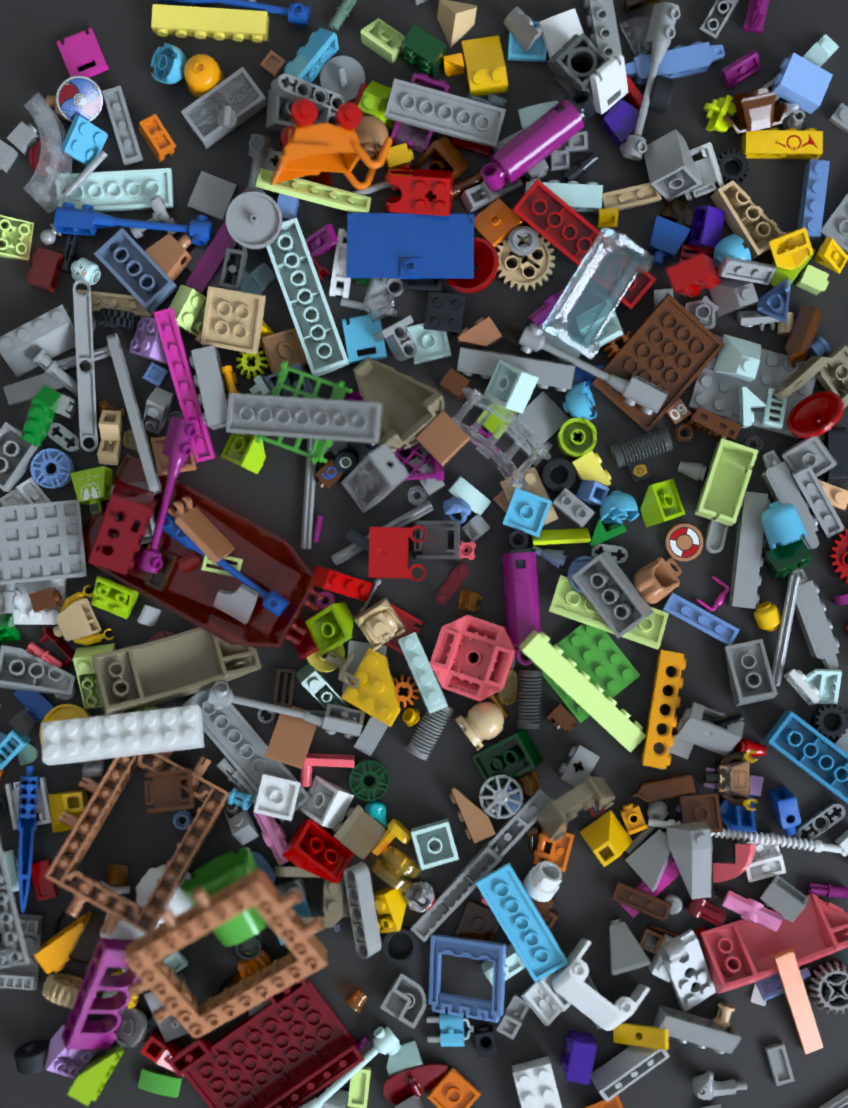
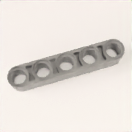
M359 862L344 870L343 875L356 952L360 958L366 959L380 951L382 947L370 871L365 863Z

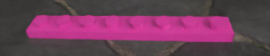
M174 308L154 312L183 418L196 422L197 434L192 438L191 442L196 463L214 459L216 457L207 424H204L202 406L198 400V392Z

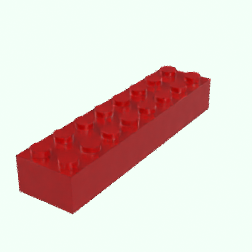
M538 179L512 210L515 215L630 310L656 280L649 272Z

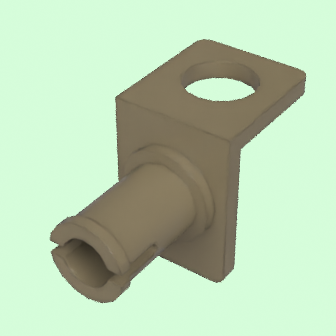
M330 651L325 662L340 669L338 680L358 689L361 680L346 672L353 661L355 653L351 652L350 656L345 659Z

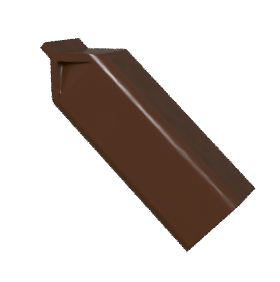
M800 306L785 345V350L789 356L788 360L793 369L807 358L822 318L818 307Z
M684 773L641 782L635 792L630 794L633 797L638 796L648 803L695 793L692 774Z

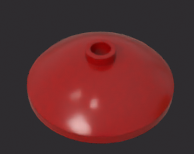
M474 237V269L478 268L474 272V279H446L449 285L463 293L477 292L488 286L496 276L499 267V257L496 249L489 241Z
M823 391L812 394L793 408L788 417V428L793 435L800 438L819 436L830 430L839 421L843 413L844 403L841 397L834 392Z

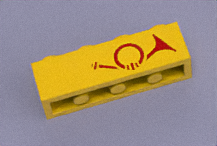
M768 128L767 130L747 131L742 135V156L745 154L746 158L818 159L823 154V131H817L815 128H808L805 131H798L797 128H788L786 130Z

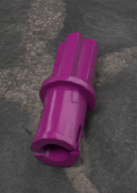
M810 883L808 885V893L826 896V898L837 897L847 899L848 887L831 885V883Z

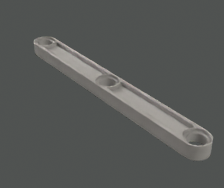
M80 279L75 281L72 289L79 436L81 448L84 451L90 452L98 446L91 288L86 280ZM77 284H85L87 292L79 294L76 291ZM82 361H88L91 364L89 371L85 372L80 369L79 365ZM89 437L94 440L93 448L88 449L83 445L85 438Z
M117 333L106 336L148 487L156 495L162 493L160 480Z

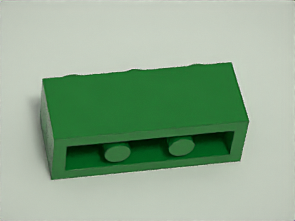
M45 385L39 390L32 400L20 437L21 439L36 447L41 444L49 433L62 394Z

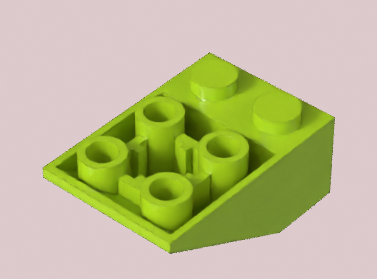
M117 1044L86 1064L67 1095L86 1106L92 1100L95 1102L125 1051L122 1049L123 1046Z

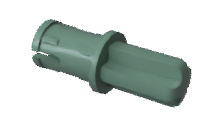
M343 0L340 7L336 8V13L328 23V26L338 32L345 19L349 18V12L357 0Z

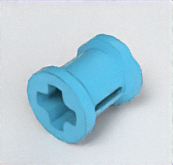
M233 788L228 797V804L238 805L247 811L252 803L253 795L250 793L247 795L240 792L238 788Z

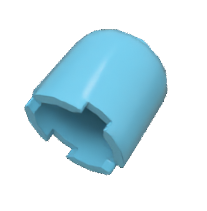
M780 501L769 504L770 508L765 510L761 516V522L770 549L776 548V543L778 546L799 540V535L802 538L808 536L796 507L790 503L781 504Z

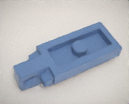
M808 968L799 970L802 981L810 978L811 974ZM779 974L755 982L763 1001L785 993Z

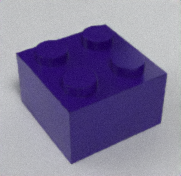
M570 1030L569 1036L566 1035L564 1039L565 1055H562L560 1060L562 1073H564L567 1081L589 1085L597 1045L592 1034Z

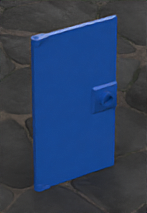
M348 213L346 278L474 279L475 216L474 214L438 216L409 213Z

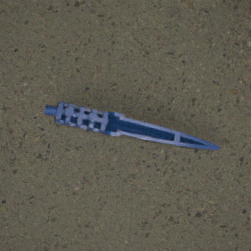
M26 766L25 776H20L17 830H20L19 895L22 913H24L27 903L33 858L34 830H37L38 776H33L34 766Z

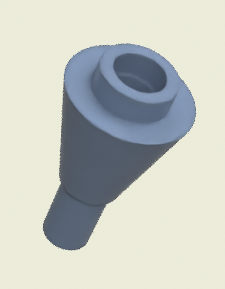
M533 546V548H536V555L542 556V558L557 568L560 565L564 566L567 559L565 550L542 549Z

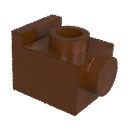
M559 702L545 715L548 720L554 719L551 723L558 730L563 728L569 733L575 727L574 722L576 719Z

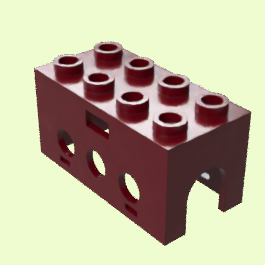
M119 480L116 481L88 563L124 575L127 574L128 568H133L136 554L140 550L142 538L145 536L148 528L149 519H151L156 503V500H153L154 492ZM114 514H121L123 520H116ZM135 519L139 520L137 529L132 528ZM108 531H115L117 533V537H110Z

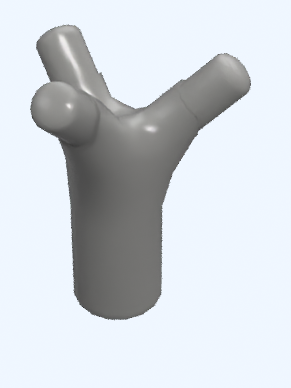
M100 881L101 884L119 894H130V886H113Z

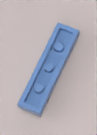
M671 592L662 608L664 611L728 646L732 645L740 630Z

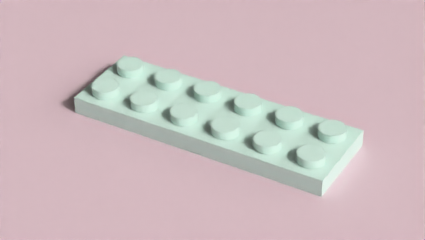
M171 168L92 172L70 197L63 192L80 173L56 174L58 207H63V203L69 202L78 209H82L83 204L92 205L97 212L153 209L149 201L160 195L167 208H174Z

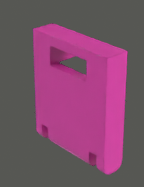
M92 27L88 28L89 34H86L85 30L63 38L65 44H62L60 40L56 41L70 77L85 76L89 78L109 70ZM92 61L96 63V66L80 72L78 70V67Z

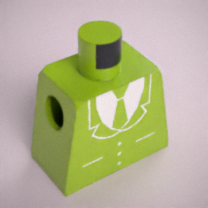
M102 466L70 473L78 501L82 504L90 505V512L92 514L101 513V502L110 500L112 469Z

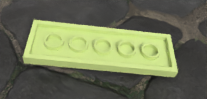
M560 575L549 611L614 634L585 594L576 591L570 585L568 578ZM650 607L654 613L621 637L658 650L669 613Z

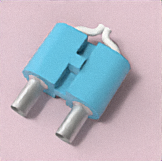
M448 1012L445 1014L440 1013L439 1016H427V1023H440L441 1029L440 1036H428V1043H441V1047L465 1046V1040L469 1039L470 1033L474 1032V1026H471L469 1020L464 1017L449 1015ZM464 1021H466L468 1028H470L467 1037H465Z

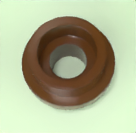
M685 423L678 425L674 430L676 440L682 443L690 441L694 435L693 428ZM681 430H685L687 432V435L685 437L681 436Z

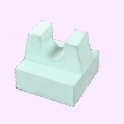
M259 375L253 379L256 385L249 389L252 395H271L273 388L264 379L265 376Z

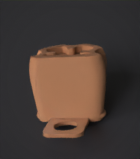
M671 557L666 562L663 558H657L656 561L640 568L632 580L634 587L644 600L649 604H655L665 598L676 587H679L680 581L677 577L682 573V570ZM671 563L675 566L677 572L673 570Z

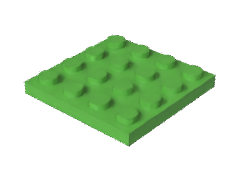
M582 623L556 643L564 652L562 656L566 660L568 657L577 664L575 669L579 673L583 670L590 677L588 681L592 685L597 683L604 690L602 694L606 698L608 696L613 698L641 676L606 631ZM533 662L534 666L541 671L542 669ZM544 671L542 672L543 677L580 723L591 716Z

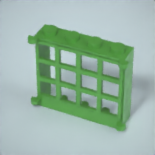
M283 361L277 375V385L272 389L271 396H282L283 390L286 389L294 392L293 397L296 398L300 394L311 399H323L317 397L321 384L324 383L334 387L330 400L343 401L346 392L352 393V389L345 387V382L343 381L336 384L287 366L288 362ZM290 371L300 375L296 389L285 385ZM305 377L317 381L313 395L300 391ZM257 435L255 438L257 443L263 440L312 458L311 463L316 464L317 461L327 463L328 459L323 458L326 447L330 448L332 445V440L314 439V446L311 453L299 449L302 438H297L294 447L282 443L284 437L280 436L278 441L268 438L266 435Z

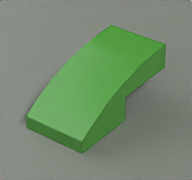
M145 1067L141 1070L138 1088L151 1093L177 1098L182 1077L168 1072L160 1073Z

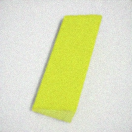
M587 528L541 530L539 537L531 535L532 545L589 543L591 541Z

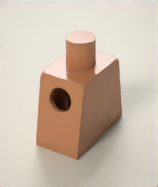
M186 233L178 241L171 234H167L147 248L145 252L174 282L192 259L191 255L185 250L192 244V240Z

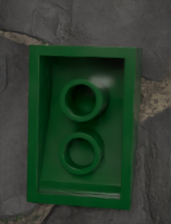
M525 728L508 735L471 756L484 781L495 775H507L514 779L537 767L544 761ZM499 778L500 785L506 783L508 779ZM496 779L488 783L493 789L497 787Z

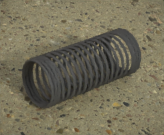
M665 427L654 432L651 431L644 434V436L634 437V439L631 438V440L628 439L610 446L612 458L617 468H621L629 463L632 464V462L635 463V460L637 462L642 459L645 460V457L648 459V456L651 458V456L654 457L658 453L661 454V452L664 453L673 449L670 435Z
M519 669V677L531 678H518V680L536 682L519 681L518 683L533 685H518V687L537 689L518 688L521 691L534 692L517 693L537 696L518 695L517 697L535 699L517 700L537 703L517 702V704L535 705H518V708L536 709H517V711L536 712H517L516 714L533 715V717L516 716L517 718L536 719H517V728H540L541 723L538 721H540L541 717L539 715L541 714V705L539 704H541L540 700L542 699L539 697L542 696V692L539 690H542V684H540L543 679L541 677L543 676L542 670Z

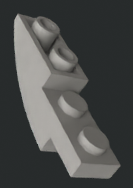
M716 0L699 30L716 39L739 0Z

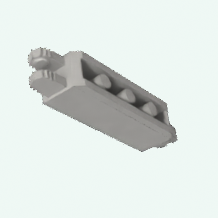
M774 450L762 455L766 470L762 472L761 476L773 501H780L781 504L790 503L796 507L808 535L802 538L808 549L817 548L819 541L815 532L818 531V522L815 516H811L808 510L810 508L809 503L802 497L801 489L791 475L793 473L792 469L785 461L781 462Z
M803 569L793 570L791 574L801 576L794 611L810 654L816 659H821L826 669L839 668L836 654L839 653L838 648L840 645L837 638L833 637L831 631L833 629L832 623L826 618L824 613L826 607L823 601L819 599V588L816 583H813V580L807 578Z

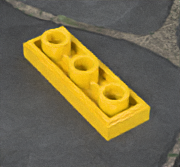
M622 1022L613 1029V1043L667 1050L669 1049L668 1029Z

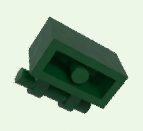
M800 537L799 540L766 552L764 561L770 569L769 575L771 578H785L793 570L807 567L810 564L812 554Z

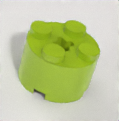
M584 418L567 420L557 434L559 449L571 458H580L593 450L597 442L595 426ZM579 434L581 436L580 442L578 440L575 442L573 440L574 435Z

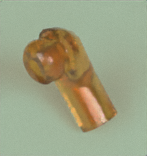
M101 400L98 403L101 413L102 410L121 411L122 417L126 416L125 407L114 408L106 400Z

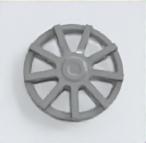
M495 775L483 783L479 793V800L483 810L488 815L497 819H504L513 816L520 809L523 801V792L519 783L512 777ZM499 778L508 779L504 788H501ZM496 779L497 790L493 789L488 783ZM512 781L517 789L508 792L507 788ZM486 787L492 791L493 795L483 796L484 788ZM519 792V801L509 797ZM483 799H493V802L486 807ZM508 801L518 804L513 811L507 804ZM495 804H498L497 814L489 811ZM502 805L506 807L509 812L508 814L500 815Z

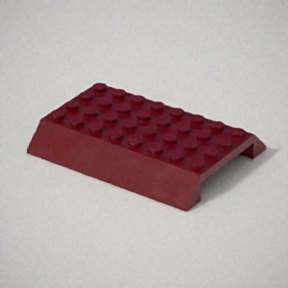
M308 976L268 998L270 1000L269 1004L213 1043L199 1038L167 1060V1063L178 1077L182 1074L186 1077L209 1108H297L364 1060L352 1034Z

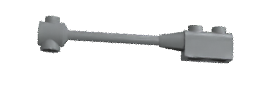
M662 2L654 4L645 40V43L652 45V64L635 132L627 136V140L620 147L621 154L627 159L639 161L647 150L646 139L642 136L658 67L667 48L670 46L671 39L675 37L676 31L674 27L676 19L680 17L679 6L674 3Z
M531 323L529 327H526L519 341V344L522 345L520 348L522 351L531 354L532 351L537 352L543 349L607 381L610 386L625 397L624 402L628 405L634 406L637 403L643 406L641 411L648 415H652L653 412L658 413L668 395L667 390L635 374L632 375L630 380L613 374L610 375L545 342L544 329Z
M217 681L214 685L212 684L208 698V704H212V707L217 710L223 707L227 708L231 703L303 718L305 721L325 729L327 734L333 735L339 732L343 733L348 739L360 736L365 715L364 711L327 703L325 711H302L233 695L229 685L224 681Z

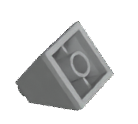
M621 919L611 921V926H609L611 976L651 965L650 960L626 923L622 922Z

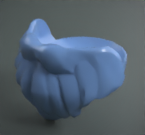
M453 496L443 502L444 512L452 521H460V524L467 520V516L471 514L470 505L462 498ZM460 512L462 519H455L451 514Z

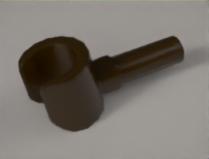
M535 824L527 830L529 852H534L533 836L538 835Z

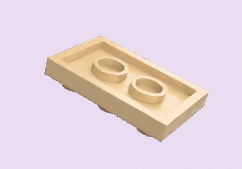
M535 466L500 482L509 504L515 488L550 500ZM552 503L544 525L558 519Z

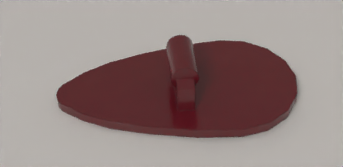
M428 1063L391 1075L383 1084L384 1098L392 1104L399 1105L413 1095L420 1097L445 1076L448 1071L447 1065L444 1063Z

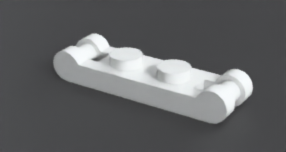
M339 228L329 296L341 295L343 298H349L351 278H346L347 243H343V240L347 239V231ZM337 282L344 283V288L337 287Z

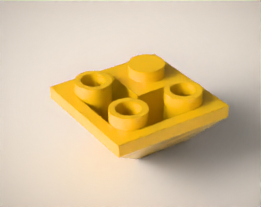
M86 789L48 794L53 833L73 830L72 827L59 822L58 818L62 816L68 819V817L61 814L63 810H67V812L80 818L89 803Z
M611 810L580 831V834L604 867L621 856L633 842Z
M388 887L374 892L379 933L399 931L407 905L401 887Z

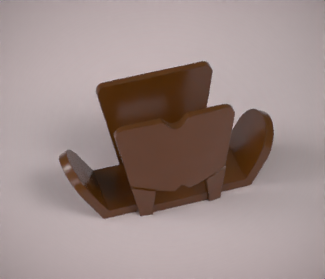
M767 88L755 89L751 93L741 92L733 95L739 125H735L727 115H724L723 119L729 128L737 134L761 130L782 124L787 112V104L781 102L774 112L775 92L767 93Z

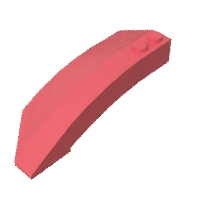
M811 893L807 895L809 901L794 922L792 923L782 918L777 932L745 919L700 932L709 973L717 994L777 975L778 970L773 955L789 948L794 952L798 967L847 948L848 913L844 909L830 902L827 903ZM770 909L771 911L779 914V912H777L775 909Z

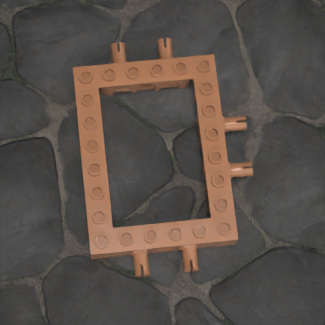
M170 751L115 758L100 783L84 775L82 780L89 784L80 781L79 787L92 792L93 796L80 818L67 812V810H63L61 814L68 817V819L59 816L58 821L72 827L73 830L45 875L47 879L74 893L75 897L65 911L66 913L77 918L85 902L89 901L109 914L102 929H100V932L106 933L105 935L109 937L112 936L117 924L122 920L146 934L156 928L161 919L157 916L159 910L169 905L228 801L229 792L205 780L203 777L211 763L209 759L205 760V757L200 756L192 771L194 798L203 802V805L197 809L198 813L191 826L188 825L187 833L181 843L177 844L178 848L171 861L167 862L168 866L161 878L157 879V885L151 896L147 897V903L144 907L76 869L137 766L149 773L183 770L185 768L170 760L169 757L173 752ZM188 780L181 781V790L189 794Z
M258 868L210 897L201 886L197 889L195 888L191 896L198 904L178 916H175L168 906H165L164 909L161 908L157 916L161 918L164 924L128 944L124 961L140 978V980L129 985L131 994L133 993V996H137L149 988L164 1005L153 1011L154 1019H157L159 1023L173 1015L196 1040L327 965V949L314 935L315 932L325 928V923L318 916L305 924L291 907L303 900L301 892L296 888L282 896L263 871ZM254 906L291 951L278 961L277 959L274 960L271 965L264 969H258L257 973L250 977L241 979L236 985L225 988L222 993L215 997H209L208 1001L198 1006L197 996L195 994L192 995L185 987V983L177 978L172 968L169 969L162 959Z

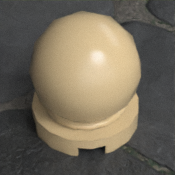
M480 702L471 707L467 718H463L460 715L455 721L478 751L483 747L481 743L483 739L490 740L498 736L502 731L504 715L496 704Z

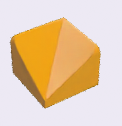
M462 53L443 57L446 77L464 74L465 67Z

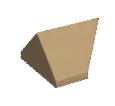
M439 0L437 19L450 48L474 26L477 5Z

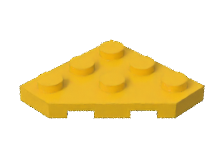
M369 647L354 674L355 677L361 680L358 689L348 685L341 698L391 727L401 709L397 701L393 678L390 674L388 658Z

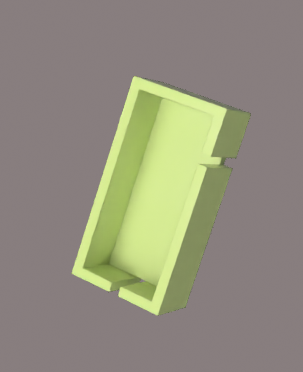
M721 438L716 445L694 514L710 520L715 517L714 521L728 526L735 524L752 473L750 469L754 467L759 450Z

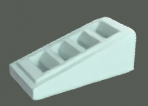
M768 388L766 406L764 407L760 426L780 430L783 427L787 397L782 399L783 401L772 398L775 389ZM771 402L779 403L780 407L771 405ZM770 409L779 411V414L771 413ZM769 416L777 418V421L769 420Z

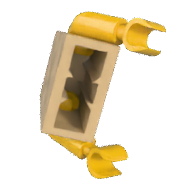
M86 585L81 593L77 592L64 600L60 613L56 616L58 625L53 628V632L57 637L64 636L66 641L73 640L76 644L86 646L101 642L104 638L106 640L114 638V636L108 638L105 634L106 631L113 630L111 628H107L101 634L99 633L102 629L88 599L83 598L85 596L93 597L94 591L91 594L86 593V590L92 587L91 585Z

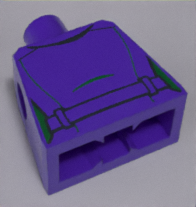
M622 99L604 113L605 117L601 122L603 128L619 148L627 140V136L635 132L640 112Z

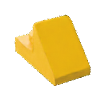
M826 237L814 258L815 262L839 274L848 260L847 254L833 238Z

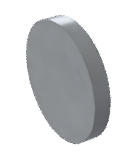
M256 191L246 192L237 196L230 203L226 212L228 233L237 244L244 248L262 249L269 246L277 239L282 228V214L278 204L270 196Z

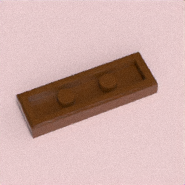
M617 881L611 896V900L665 923L673 905L620 881Z

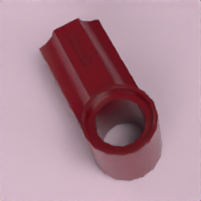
M690 898L685 908V911L691 915L703 918L719 927L723 924L727 913L724 909L711 904L706 898Z

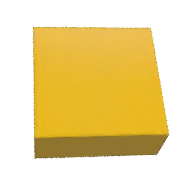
M618 208L599 209L598 228L617 227Z

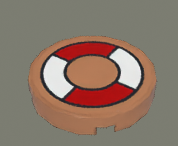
M678 524L667 532L665 548L673 559L690 561L701 553L703 537L695 526Z

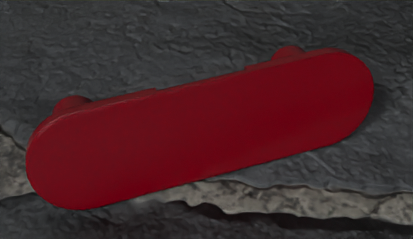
M458 564L435 595V601L438 604H446L469 573L467 565Z
M45 626L42 629L44 634L39 638V641L44 643L49 638L67 657L62 663L65 667H68L73 662L75 652L60 637H57L50 627Z

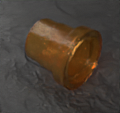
M357 988L349 999L346 998L345 1002L356 1012L360 1013L362 1011L361 1007L365 1004L368 996Z

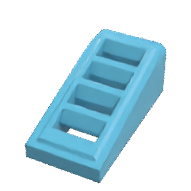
M19 727L11 730L0 743V754L6 759L4 761L0 757L1 770L31 741ZM3 747H4L5 749H7L11 754L9 755V754L3 749Z

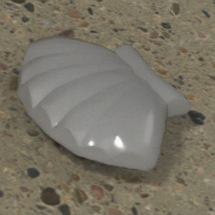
M704 296L700 301L689 302L685 305V309L708 330L715 327L716 311L720 307L711 302L707 296Z

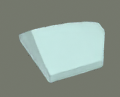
M814 669L805 675L807 684L809 686L813 685L820 693L818 696L821 699L816 704H838L842 675L841 669Z
M413 1040L402 1044L396 1054L389 1056L386 1067L389 1077L402 1070L424 1064L416 1041Z

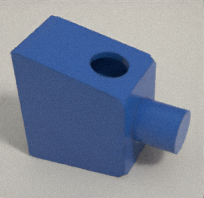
M657 215L653 221L647 248L649 251L654 252L651 262L661 266L665 257L673 259L691 229Z
M786 786L768 790L767 793L775 821L784 829L785 835L791 836L796 834L795 826L801 824L796 796Z

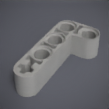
M286 73L281 74L272 81L271 89L274 94L293 102L300 99L310 100L317 107V111L321 112L319 124H329V119L334 126L339 127L336 121V112L343 103H346L342 95ZM298 88L301 89L302 95L298 92ZM315 94L319 97L320 102L316 100ZM332 101L335 102L337 108L333 106Z

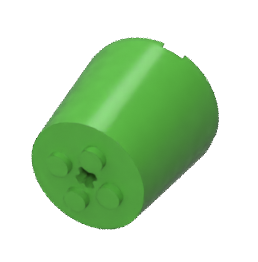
M240 848L237 853H233L232 850L192 872L193 877L190 880L185 879L180 885L181 892L192 906L198 904L191 896L195 888L197 889L201 886L210 897L258 869L250 848ZM252 906L211 931L223 946H233L255 936L269 924L256 908Z

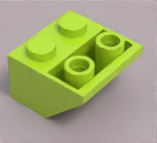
M98 576L91 605L127 619L136 606L139 591Z

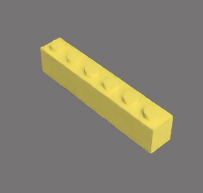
M153 4L151 27L154 34L161 37L175 35L179 38L194 36L197 39L212 37L216 40L228 38L238 42L251 40L255 43L268 41L269 16L267 11Z

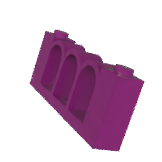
M99 939L75 1004L61 1035L66 1049H111L113 1041L116 1040V1030L121 1024L119 1011L123 1010L130 1002L129 985L139 979L137 974L124 961L126 946L135 940ZM107 967L128 968L120 975H104ZM97 990L119 991L110 998H95ZM88 1013L109 1014L102 1020H86Z

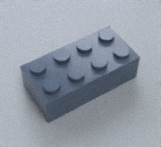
M123 228L94 253L150 314L178 289L176 284Z

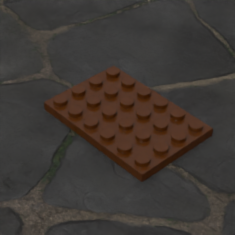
M667 294L602 369V371L610 375L613 374L628 380L635 374L667 390L668 395L658 413L653 412L652 415H648L641 411L643 406L637 403L634 406L628 405L624 402L625 397L610 386L607 381L597 376L591 381V384L648 433L725 345L670 294Z

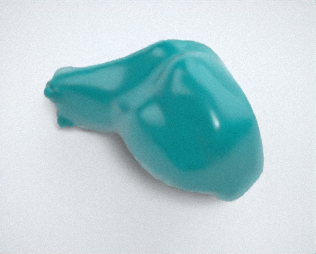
M379 801L368 802L365 805L366 813L370 817L375 818L383 827H387L386 806Z

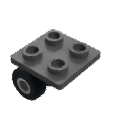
M332 440L331 447H326L325 452L330 450L336 455L334 464L338 471L351 473L357 467L360 454L355 447L348 446L347 441Z

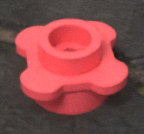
M460 541V559L468 558L473 560L475 558V542L466 543Z

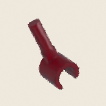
M313 257L312 261L317 267L319 278L323 282H325L323 279L325 275H329L332 278L328 269L322 267L316 257Z

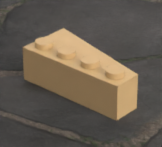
M734 181L717 189L711 196L716 207L725 211L724 220L732 233L744 240L742 245L744 248L748 247L751 261L770 250L768 241L786 234L777 227L773 220H770L763 213L759 205L756 206L750 200L751 198Z

